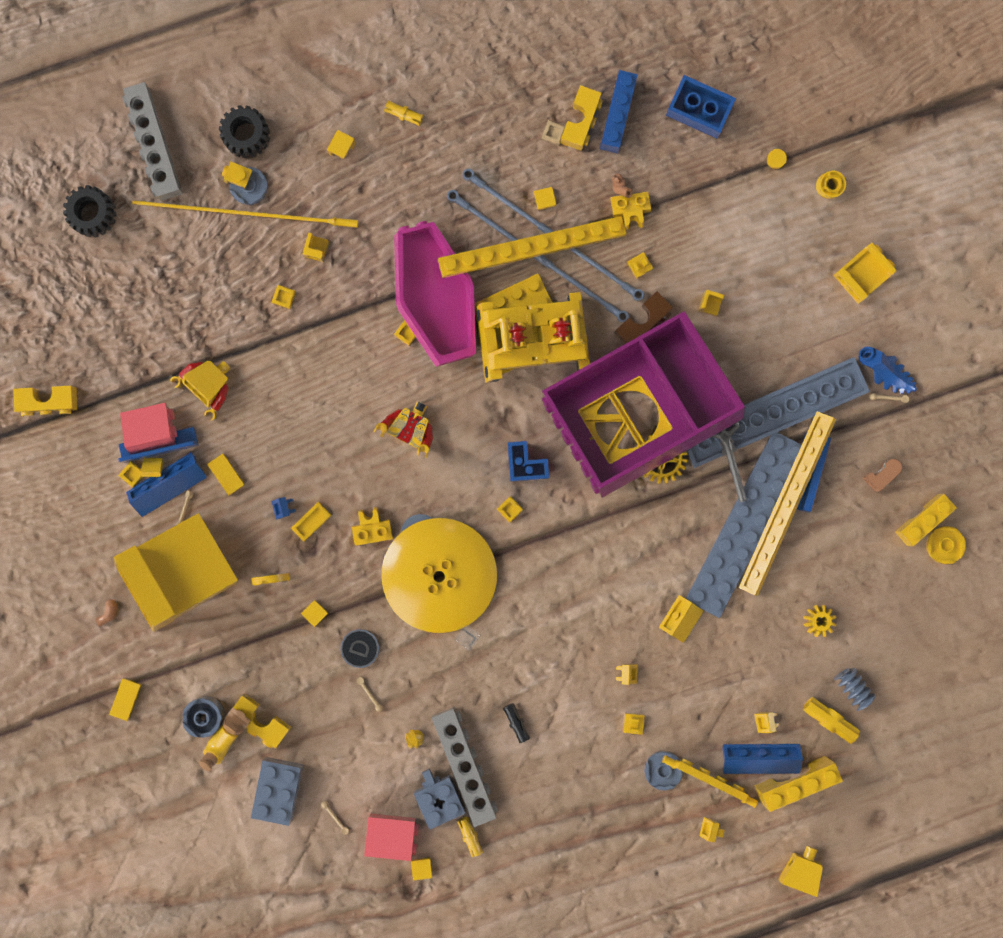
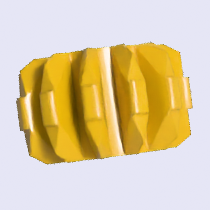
M813 605L814 612L811 609H807L810 615L803 616L804 619L808 620L803 625L804 627H809L807 632L810 634L814 632L815 637H818L820 634L822 637H826V631L829 633L833 632L830 626L836 627L837 625L832 622V620L836 619V615H830L833 610L830 608L826 610L825 605H821L820 609L818 605ZM818 617L823 618V620H821L823 621L822 625L816 624V622H818L816 621Z

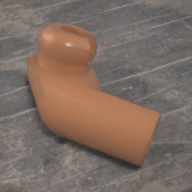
M615 174L612 177L614 192L627 198L631 197L632 189L626 187L625 180L621 174Z
M109 599L106 601L105 613L96 618L99 626L116 618L118 605L115 600Z

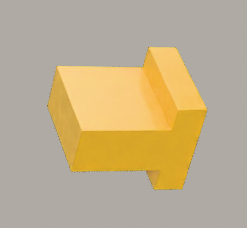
M199 513L137 547L134 545L113 557L116 569L153 632L236 585L238 581Z

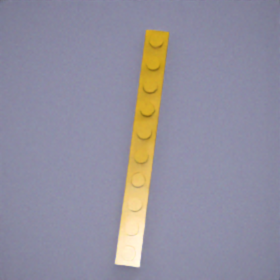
M622 216L440 257L438 258L442 278L624 237L626 230Z
M818 411L816 412L739 588L758 596L835 424V418Z

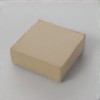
M548 120L541 140L559 146L565 126Z

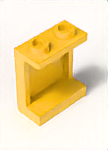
M872 242L833 275L858 304L897 271L895 264L890 259H886L882 254V249Z

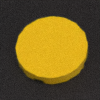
M950 526L938 527L928 535L926 541L927 552L935 562L953 564L964 555L966 540L956 528Z
M290 573L251 578V583L254 586L289 581Z

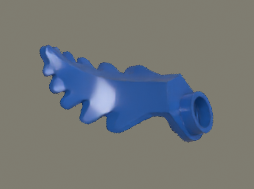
M869 346L860 350L859 361L874 370L876 384L884 381V389L888 390L890 386H893L892 391L894 393L898 389L901 394L905 391L907 394L911 391H917L916 382H912L914 378L908 377L910 375L909 372H902L904 365H895L897 362L896 356H886L883 352Z

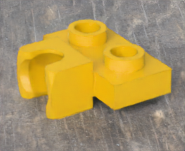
M648 192L635 193L629 198L624 196L610 198L613 217L623 216L625 230H629L631 221H636L638 227L643 228V213L651 212Z
M378 507L373 508L372 517H367L362 509L358 511L360 525L351 527L355 546L393 539L390 519L380 521Z

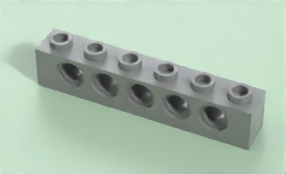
M145 82L124 88L123 102L130 110L128 118L131 125H134L136 129L133 132L137 143L140 142L142 148L139 150L140 156L143 161H146L147 167H145L147 177L152 180L153 185L150 187L154 197L157 196L163 201L182 195L183 193L150 88ZM144 103L142 109L136 110L138 104ZM145 121H149V125L146 128H142V124ZM150 139H155L153 145L147 146ZM155 157H161L159 163L153 164ZM166 174V179L163 182H159V177Z
M452 707L432 715L433 723L474 827L496 819L497 805L495 801L491 802L489 794H491L488 783H484L481 776H484L481 765H477L474 758L477 755L474 747H469L467 742L470 737L466 728L462 729L460 722L463 720L459 710L455 711V708ZM454 725L457 728V732L449 734L446 731V727ZM456 743H461L464 746V750L456 752L453 746ZM468 761L471 764V768L463 770L460 764ZM474 779L479 785L476 788H470L467 784L468 781ZM483 798L486 803L480 807L475 804V800Z

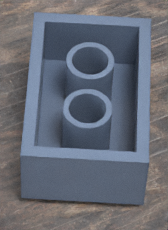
M265 757L262 760L251 819L286 826L291 824L304 764Z

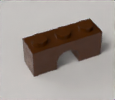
M658 291L642 305V308L648 315L646 323L636 324L629 317L615 330L614 334L624 344L657 327L656 324L660 320L664 322L672 315L670 311L673 307Z

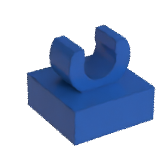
M286 497L271 501L276 520L290 516L291 513L296 511L295 509L290 510L287 505L293 502V499L286 500Z

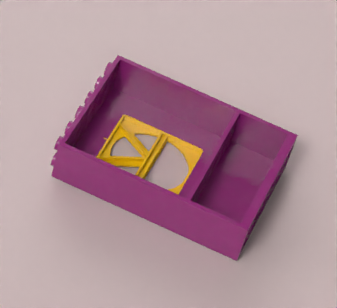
M685 311L542 390L544 397L541 398L547 413H552L551 416L558 430L562 429L560 432L563 435L564 442L567 446L571 445L570 449L576 462L580 461L579 464L586 478L590 477L589 481L594 493H599L601 498L742 420L745 412L744 404ZM625 391L640 392L648 396L655 403L659 413V422L656 431L646 442L617 397V393ZM607 399H610L619 414H597L600 406ZM596 422H623L609 445L601 440L595 428ZM627 430H629L637 443V447L619 449V443Z

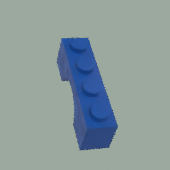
M619 70L600 146L601 150L617 154L619 152L638 74Z

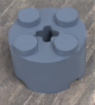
M209 696L195 699L183 711V727L193 737L204 738L211 736L224 723L226 712L223 705L217 699ZM202 714H206V719L204 721L201 719L203 716Z

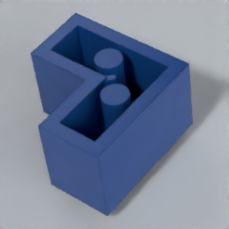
M527 441L508 442L510 482L549 479L548 459L528 460Z

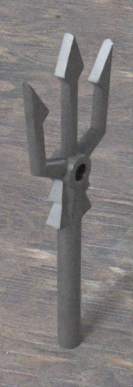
M738 421L727 431L724 429L711 437L721 440V455L727 456L739 502H743L747 498L734 456V452L737 449L733 445L734 441L731 438V435L740 427Z

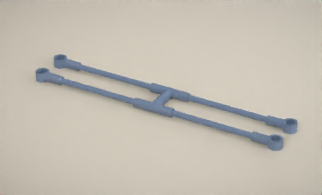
M467 168L463 171V179L465 181H471L481 189H485L536 225L537 229L543 233L554 232L545 224L538 222L487 186L483 180L474 175L472 169ZM470 172L472 176L467 178L465 174ZM450 190L447 193L449 202H455L465 210H469L511 241L518 240L471 207L470 203L458 196L457 191ZM450 194H456V198L451 199L449 197ZM570 249L618 283L622 289L632 295L635 301L643 299L644 292L641 289H635L628 283L621 281L578 249ZM543 255L533 257L606 307L605 309L615 315L619 322L624 323L629 318L626 311H621L611 303L605 302L553 265L554 263ZM635 293H641L642 297L636 298ZM625 314L626 319L621 320L619 315Z

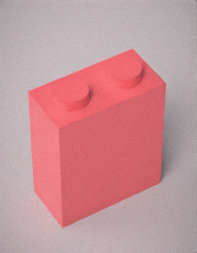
M166 403L120 413L124 446L130 454L176 444L175 437H177V431L172 423L175 416L172 408L169 409Z
M370 813L364 856L411 861L412 855L416 856L417 850L414 836H418L419 824H416V818Z

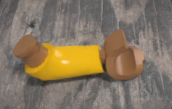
M232 707L224 719L223 725L213 734L203 751V759L199 761L202 769L210 771L212 766L223 761L234 740L239 734L243 733L251 721L246 717L245 713L241 710L237 711Z

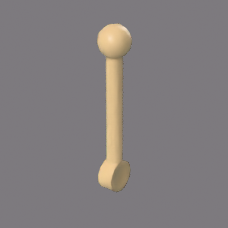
M875 393L869 395L871 400H899L903 403L909 401L907 395L902 397L876 395Z
M187 491L185 494L186 500L179 521L175 526L183 521L189 500L193 496L192 491Z
M359 677L357 684L363 687L376 706V711L381 712L383 706L378 704L364 683V678Z
M323 801L321 803L322 808L326 809L340 826L342 834H348L349 828L341 823L330 809L329 803Z

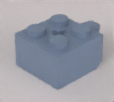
M430 768L423 771L422 774L425 782L422 783L423 787L414 791V796L429 830L465 814V806L452 777L448 775L439 779L438 776H433ZM437 798L444 800L443 805L436 804Z

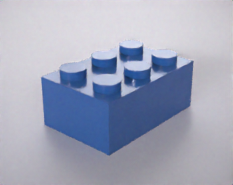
M683 75L666 116L717 139L736 98Z

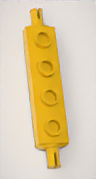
M667 755L663 757L662 763L671 766L672 769L677 768L742 800L743 804L746 803L753 808L757 806L758 800L744 793V788L733 784L731 787L726 784V779L718 775L716 778L709 776L710 771L699 767V770L692 767V762L685 759L678 761Z

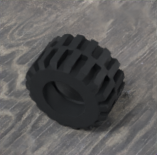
M239 105L236 110L234 107L231 108L229 114L227 112L224 114L226 118H221L220 120L222 126H219L221 133L219 135L224 145L237 157L243 156V158H248V155L253 158L256 157L255 153L257 152L260 155L262 153L261 149H266L268 146L266 142L270 141L268 135L270 134V129L263 115L257 109H251L247 105L245 108ZM248 123L255 126V131L251 138L244 141L235 139V132L240 125Z
M85 185V188L82 186L77 187L78 191L73 189L71 191L72 195H67L65 198L68 202L63 204V207L66 208L63 211V215L67 217L65 220L70 224L69 226L86 237H91V235L99 237V233L101 235L106 234V229L110 231L112 229L110 227L111 223L115 224L116 221L113 217H117V212L114 211L116 206L112 203L113 200L99 188H92L90 185ZM89 203H98L99 211L97 216L90 221H83L81 216L83 208Z

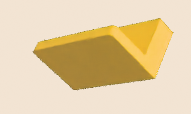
M679 595L659 628L684 643L702 615L703 610Z

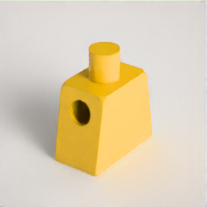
M806 846L803 855L793 853L778 880L783 885L817 897L823 865L814 860L818 850L811 846Z

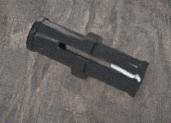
M514 703L503 707L502 709L510 722L509 726L515 732L518 742L523 743L529 740L530 736L523 724L524 720L520 718Z

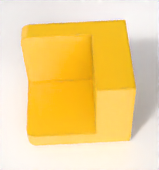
M337 130L327 148L328 154L331 156L334 154L344 159L349 149H354L356 145L355 139Z
M308 232L303 250L304 257L324 262L329 241Z
M706 289L698 311L716 317L725 295Z

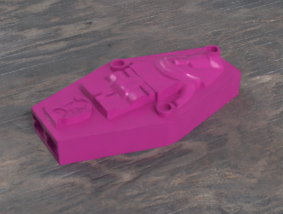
M422 221L417 223L415 227L410 228L407 225L399 228V231L394 235L395 288L398 311L436 367L472 357L476 354L474 285L468 273L442 278L438 258L455 253L434 222Z

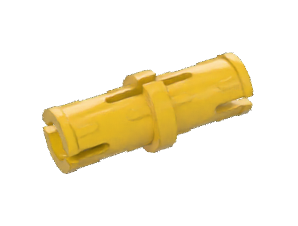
M390 100L387 101L385 106L387 108L384 109V112L399 117L401 121L406 120L417 126L421 125L424 117L423 114L410 110L408 106L403 107Z
M466 816L458 819L457 823L463 834L462 839L466 842L471 857L481 855L483 850L478 842L477 832L472 828L469 817Z

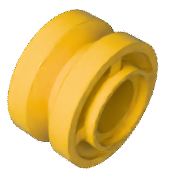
M835 170L823 173L816 181V190L825 199L840 196L846 188L845 177L842 173ZM829 180L834 182L833 190L829 189L827 185Z

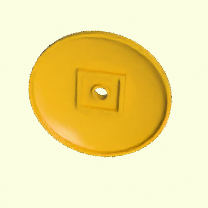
M430 518L409 526L394 539L383 561L382 585L390 606L406 623L426 632L446 633L470 625L487 609L496 589L497 568L489 545L476 530L454 519ZM437 571H442L445 575L444 580L441 582L434 579V573Z

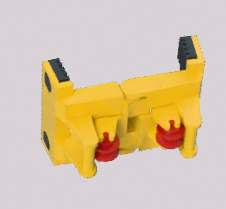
M581 292L569 293L568 301L501 309H493V302H483L476 306L485 383L497 382L502 379L503 369L576 361L578 371L589 365L590 359ZM495 328H500L503 348L499 350ZM537 328L539 342L534 343L533 329ZM570 334H573V340L570 339Z

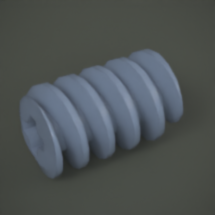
M847 668L837 674L834 680L841 679L838 686H846L842 692H850L847 699L854 698L852 706L859 705L856 711H860L874 701L875 694L870 693V687H865L866 681H861L862 676L856 674V668Z

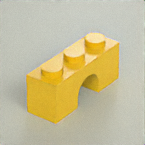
M580 85L573 109L582 112L584 120L579 123L567 121L560 144L582 151L583 146L588 145L591 135H588L589 129L594 128L597 120L594 117L596 110L600 111L603 100L600 99L601 92Z
M74 386L52 387L51 398L46 402L40 400L38 389H13L14 412L21 413V416H33L35 412H40V415H52L53 411H59V414H71V410H77V389Z
M937 494L923 506L922 512L914 518L908 519L895 531L907 546H915L957 509L945 494Z
M247 694L242 695L233 708L237 711L241 710L251 720L246 727V731L254 737H260L263 740L262 743L267 747H274L276 749L292 727L277 716L267 725L259 723L256 719V711L260 704Z

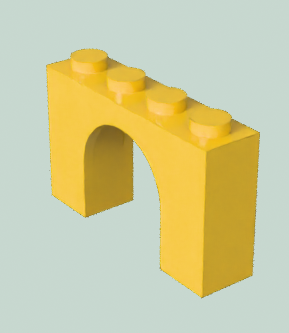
M826 756L807 763L810 770L801 776L783 782H775L771 778L754 785L762 805L769 812H772L843 782L836 764Z

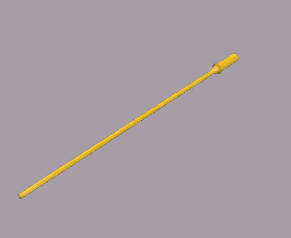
M134 200L132 201V204L323 222L332 224L334 226L358 228L359 224L358 220L342 219L336 217L331 219H321L197 206H186Z

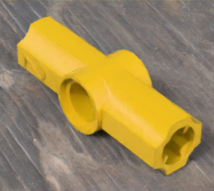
M813 697L805 703L802 710L816 719L821 726L831 733L837 734L849 744L856 741L860 730L844 720V717L830 707L827 708Z

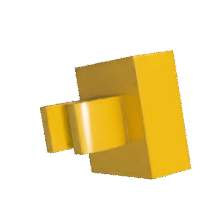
M644 252L627 261L636 279L653 270Z
M623 664L616 667L617 670L622 671V677H616V680L622 681V684L626 685L637 684L638 664Z
M758 712L754 714L758 733L776 732L779 723H775L774 716H777V713Z
M625 713L623 733L643 735L645 715Z
M704 817L699 836L715 843L716 836L723 838L725 830L720 829L718 822Z

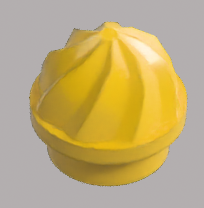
M409 730V733L405 734L408 747L418 748L422 745L424 734L419 730Z

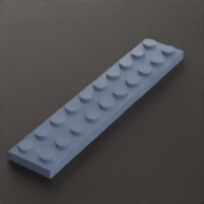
M855 357L745 404L744 418L739 421L740 427L731 435L734 441L733 445L736 449H740L815 416L817 411L823 413L869 393V388ZM734 424L731 425V426H729V427H727V428H726V431H727L729 428H731L732 426H734ZM710 437L687 450L693 468L724 456L721 455L720 439Z
M778 432L770 435L743 487L747 500L739 502L738 498L685 599L718 618L721 617L759 543L802 446L801 444Z

